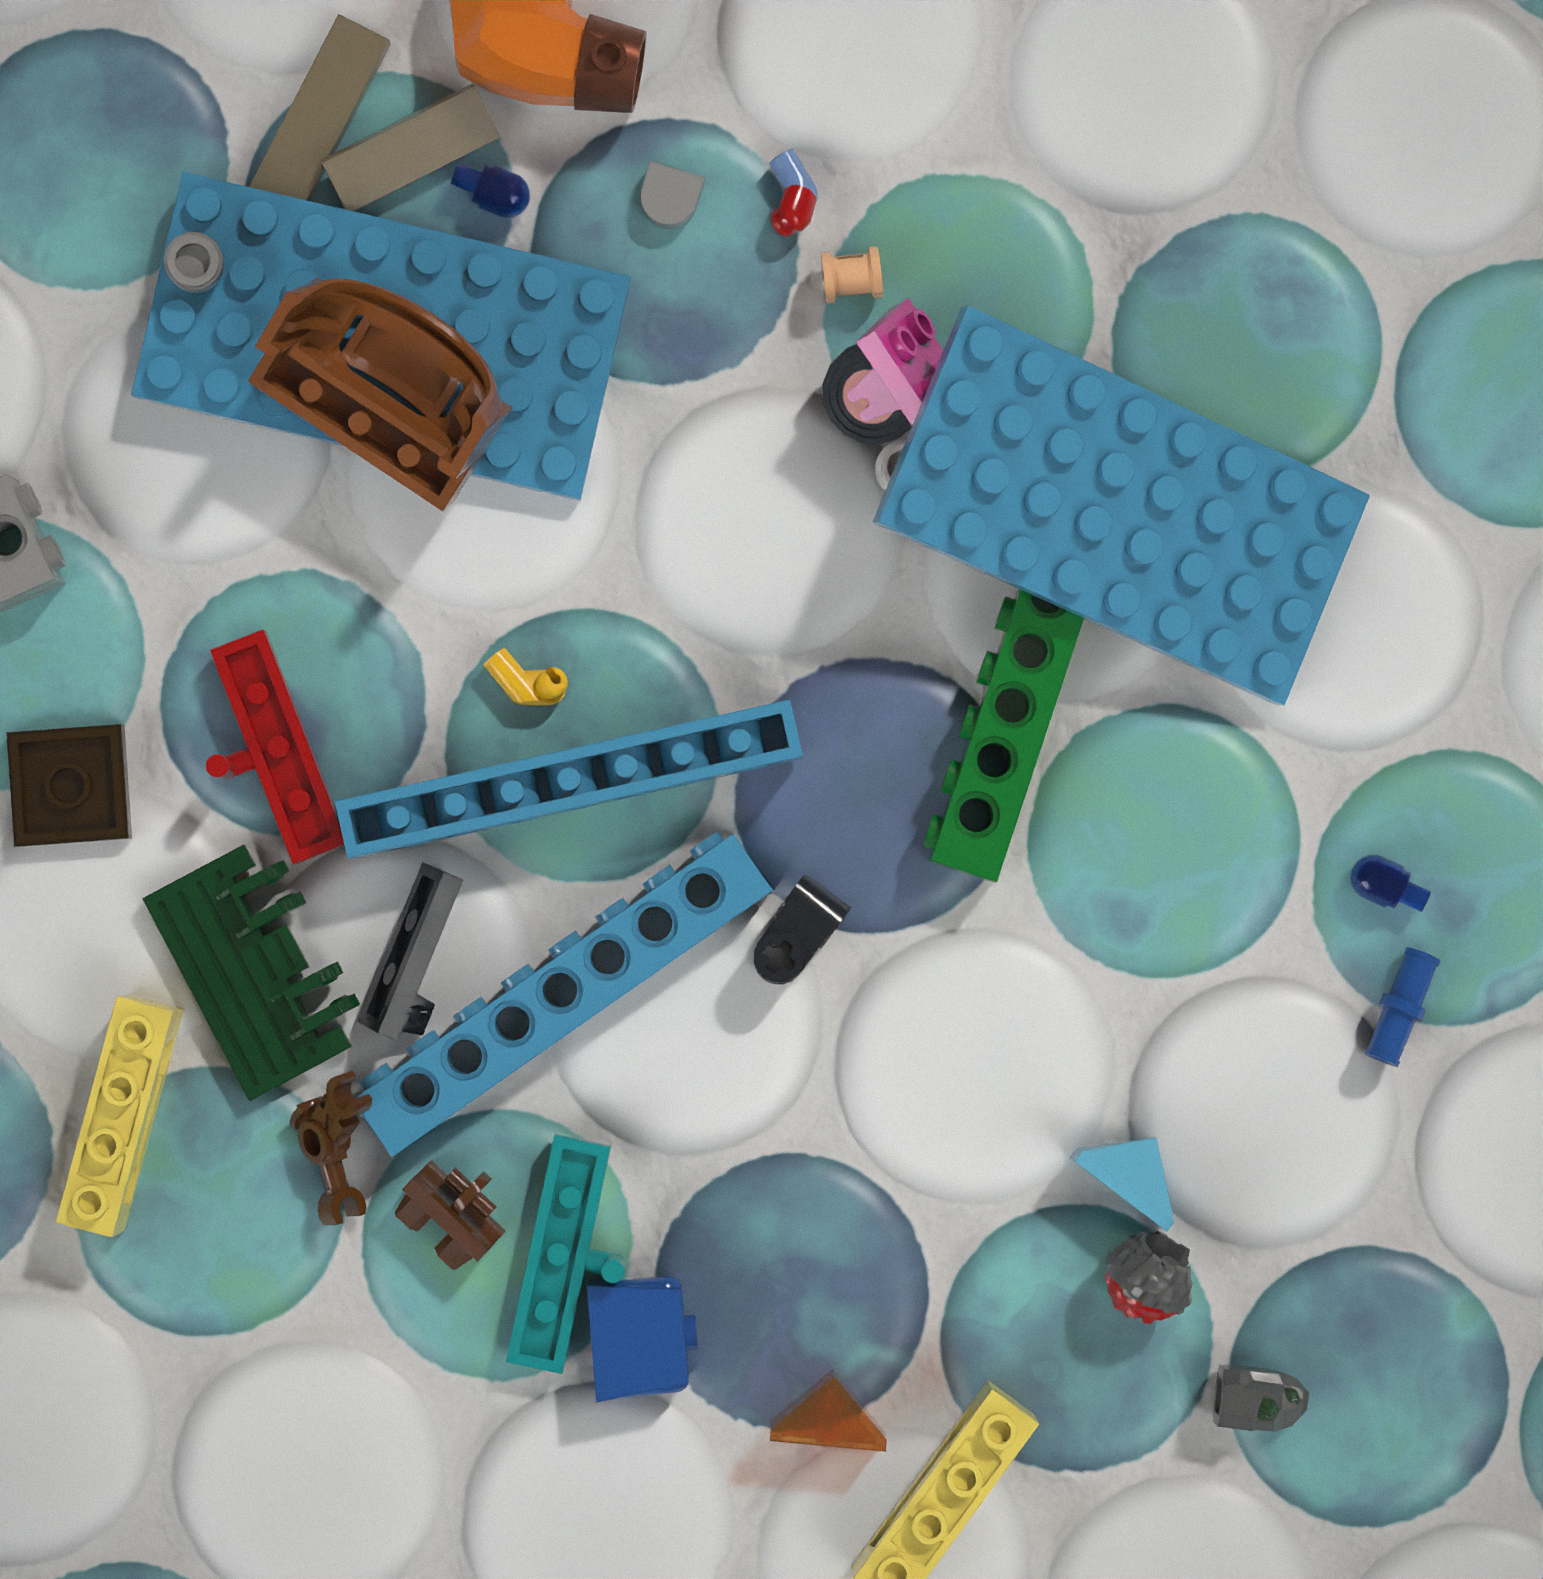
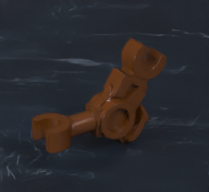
M353 1070L331 1078L327 1083L326 1094L323 1097L319 1096L297 1104V1109L291 1115L289 1122L290 1126L298 1131L299 1145L305 1157L313 1165L320 1166L325 1192L319 1199L317 1212L323 1225H339L343 1223L340 1213L341 1202H343L347 1217L366 1214L365 1198L359 1190L349 1187L342 1160L348 1158L346 1152L350 1148V1136L360 1123L356 1115L369 1111L372 1106V1097L369 1094L354 1099L351 1093V1084L355 1080L356 1074Z

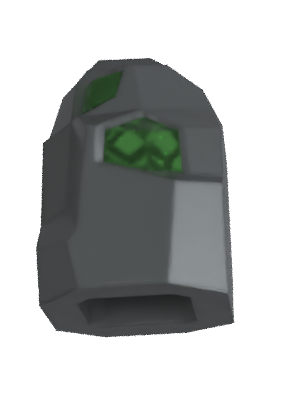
M1219 1365L1215 1385L1213 1422L1217 1427L1248 1431L1275 1432L1293 1426L1307 1411L1309 1392L1297 1378L1279 1371L1239 1365Z

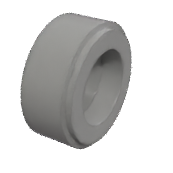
M187 232L177 236L170 242L164 255V266L169 278L177 287L187 292L200 293L213 288L219 282L224 272L225 264L222 251L212 238L199 232Z

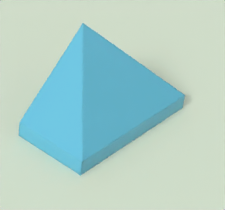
M1156 1137L1076 1148L1070 1158L1168 1232L1174 1224Z

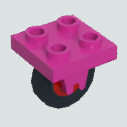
M909 298L890 308L856 342L857 344L847 347L829 365L822 384L823 404L831 422L844 435L860 443L883 444L900 438L912 427L943 353L942 347L935 338V329L930 318L921 309H916Z

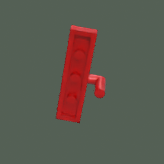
M262 629L211 649V655L247 748L226 756L220 754L210 756L206 761L207 772L216 778L231 779L256 769L292 864L296 865L344 846L337 811L267 631Z

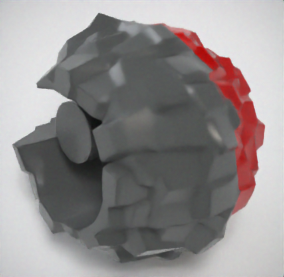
M1158 1230L1155 1233L1141 1231L1136 1236L1130 1235L1120 1246L1115 1247L1114 1251H1110L1105 1260L1107 1266L1105 1281L1108 1284L1107 1290L1112 1298L1114 1308L1121 1310L1127 1318H1142L1143 1323L1151 1324L1154 1320L1162 1321L1175 1314L1180 1315L1183 1313L1184 1308L1190 1306L1192 1301L1191 1289L1193 1283L1191 1281V1267L1187 1266L1190 1249L1183 1244H1178Z

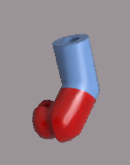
M794 149L781 153L769 163L784 188L780 208L772 211L770 222L773 229L784 237H790L796 231H803L811 223L818 198L816 186Z

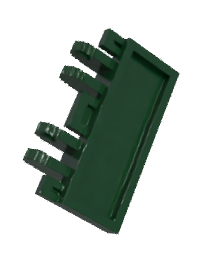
M243 844L142 899L248 1100L252 1101L351 1048L352 1045L341 1025L321 1036L318 1035L316 1029L358 1007L360 1003L355 993L349 996L343 995L330 1002L328 1007L308 1016L299 997L317 987H324L336 981L338 976L344 972L337 961L293 985L291 984L289 978L310 967L288 924L266 935L262 928L306 904V901L301 891L296 894L290 893L278 899L274 905L254 914L245 896L265 885L270 886L280 881L289 872L285 861L282 860L237 882L235 877L257 866L248 848Z

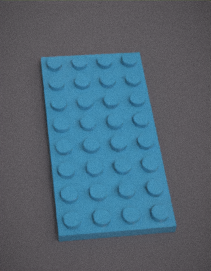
M182 172L131 396L141 400L343 446L250 384L248 380L264 355L255 345L286 292L303 286L316 278L321 280L349 279L384 288L411 300L455 329L482 356L492 372L501 400L512 407L471 476L581 501L631 276ZM187 232H199L212 238L222 251L225 266L221 279L213 288L200 293L187 292L177 287L169 278L164 266V255L170 242L177 236ZM363 315L356 316L339 344L340 352L345 348ZM347 364L352 371L418 415L425 416L397 392L372 376ZM462 384L457 390L450 404L446 408L442 417L447 415L456 398L460 394L461 390L463 389Z
M967 305L960 309L872 523L1272 704L1285 706L1370 495Z

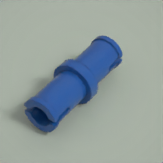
M1406 947L1405 956L1389 994L1383 993L1379 1005L1383 1009L1369 1046L1364 1052L1368 1057L1393 1067H1398L1400 1064V1057L1415 1021L1423 1020L1426 1010L1421 1006L1436 967L1439 966L1441 961L1428 953Z

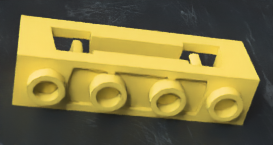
M132 995L116 996L56 1223L108 1237H114L125 1231L184 1009Z
M987 1380L852 1564L853 1578L926 1579L1039 1426L1035 1415Z

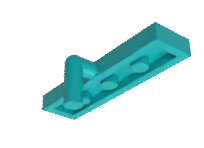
M560 1134L554 1135L507 1353V1363L563 1374L584 1272L602 1274L604 1280L609 1283L619 1282L625 1274L627 1263L623 1256L590 1248L611 1145Z

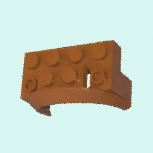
M316 278L303 286L286 292L255 345L264 355L248 380L250 384L442 512L456 500L512 409L511 406L501 400L492 372L482 356L450 325L401 295L369 283L349 279L321 280ZM363 315L345 348L340 352L339 344L356 316ZM347 364L382 382L409 401L425 416L418 415L352 371ZM462 384L463 389L461 390L460 394L456 398L447 415L442 417L446 408L448 407L457 390Z

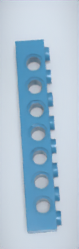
M789 699L335 801L347 858L358 859L800 760L803 754Z
M715 832L689 851L695 861L676 873L672 866L668 865L642 884L648 894L629 906L625 899L621 898L595 916L601 925L598 929L583 939L575 930L548 949L553 960L534 972L528 963L502 981L500 984L506 993L487 1005L484 999L479 997L453 1016L459 1026L440 1038L436 1031L432 1030L406 1048L412 1059L392 1071L390 1066L385 1063L358 1083L364 1092L356 1098L367 1094L372 1097V1106L369 1111L362 1113V1115L391 1157L772 892V888L735 835L732 834L723 840L720 834ZM698 874L711 875L716 879L720 888L717 901L706 908L694 906L686 895V887L689 880ZM655 906L665 909L672 919V929L669 935L659 941L646 938L639 928V920L642 913L646 909ZM603 940L617 942L624 951L625 960L623 966L615 973H603L593 963V950ZM556 973L569 975L577 985L576 998L568 1006H557L551 1003L546 996V983ZM506 1007H519L528 1015L530 1022L529 1030L523 1038L510 1039L500 1031L498 1019ZM459 1040H470L479 1046L482 1053V1061L477 1070L464 1072L453 1064L451 1052L453 1046ZM412 1073H422L433 1082L434 1096L426 1105L414 1104L406 1097L404 1085L406 1079Z

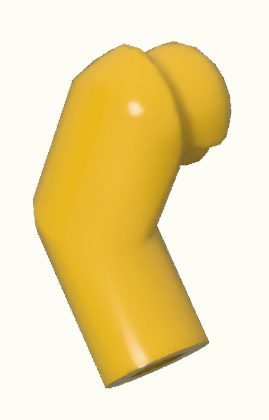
M505 647L496 652L483 664L510 699L518 705L551 706L562 700L568 687V678L561 669L548 667L547 670H523Z

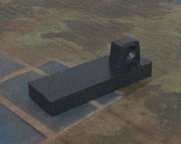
M422 862L358 1018L359 1023L380 1035L397 1041L401 1032L416 1035L424 1034L435 1004L420 996L417 992L463 879Z

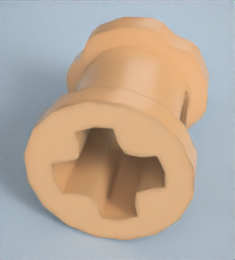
M878 246L869 247L867 253L832 257L829 251L820 252L826 304L835 303L836 298L840 296L871 293L874 298H883Z

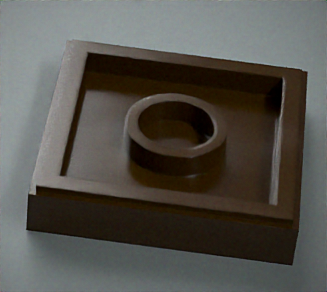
M114 724L6 732L14 847L132 839L125 725Z

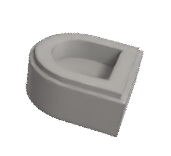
M650 161L641 189V204L646 217L655 225L663 228H676L684 225L692 218L697 209L705 178Z

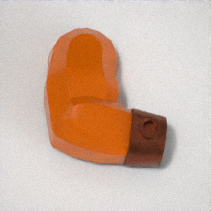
M449 0L456 68L463 78L491 93L532 105L574 106V110L634 112L645 56V30L590 14L588 19L584 18L571 9L572 0Z

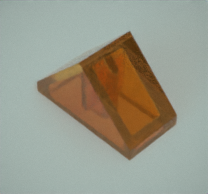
M833 1369L770 1421V1441L886 1452L887 1439L885 1431Z

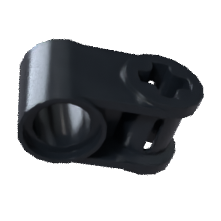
M804 874L775 914L776 918L757 943L754 950V966L757 973L763 980L771 984L784 985L792 982L800 975L818 948H823L851 907ZM785 943L792 948L789 958L795 965L790 971L780 967L773 973L766 968L769 963V957L764 951L769 945L772 948L779 949Z

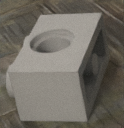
M8 474L0 476V534L9 527L17 526L22 533V544L18 551L12 555L3 556L0 553L1 612L64 585L65 582L59 569L66 566V561L55 538L52 535L44 538L35 518L43 514V511L29 483L20 485L19 480Z

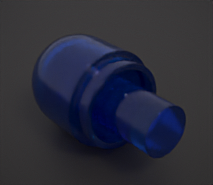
M458 163L450 183L473 193L471 202L478 204V208L503 218H513L522 214L530 202V189L527 182L518 174L496 165L491 167L485 164L483 171L480 172Z
M1367 855L1360 858L1351 870L1350 880L1355 892L1359 896L1384 908L1389 906L1394 909L1398 902H1401L1422 912L1431 894V891L1409 881L1411 872L1404 870V866L1380 855Z

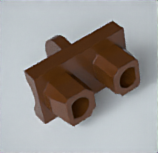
M432 1160L402 1189L406 1194L395 1211V1216L410 1230L418 1232L432 1218L448 1233L434 1249L437 1252V1256L452 1270H456L472 1258L478 1262L505 1232L490 1216L497 1206L481 1192L491 1181L492 1178L483 1171L472 1183L456 1167L447 1175Z

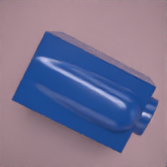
M673 1276L623 1279L617 1283H609L604 1280H589L587 1294L596 1403L621 1397L669 1394L683 1391L689 1382L687 1350H698L696 1316H684L682 1284H680L678 1279Z

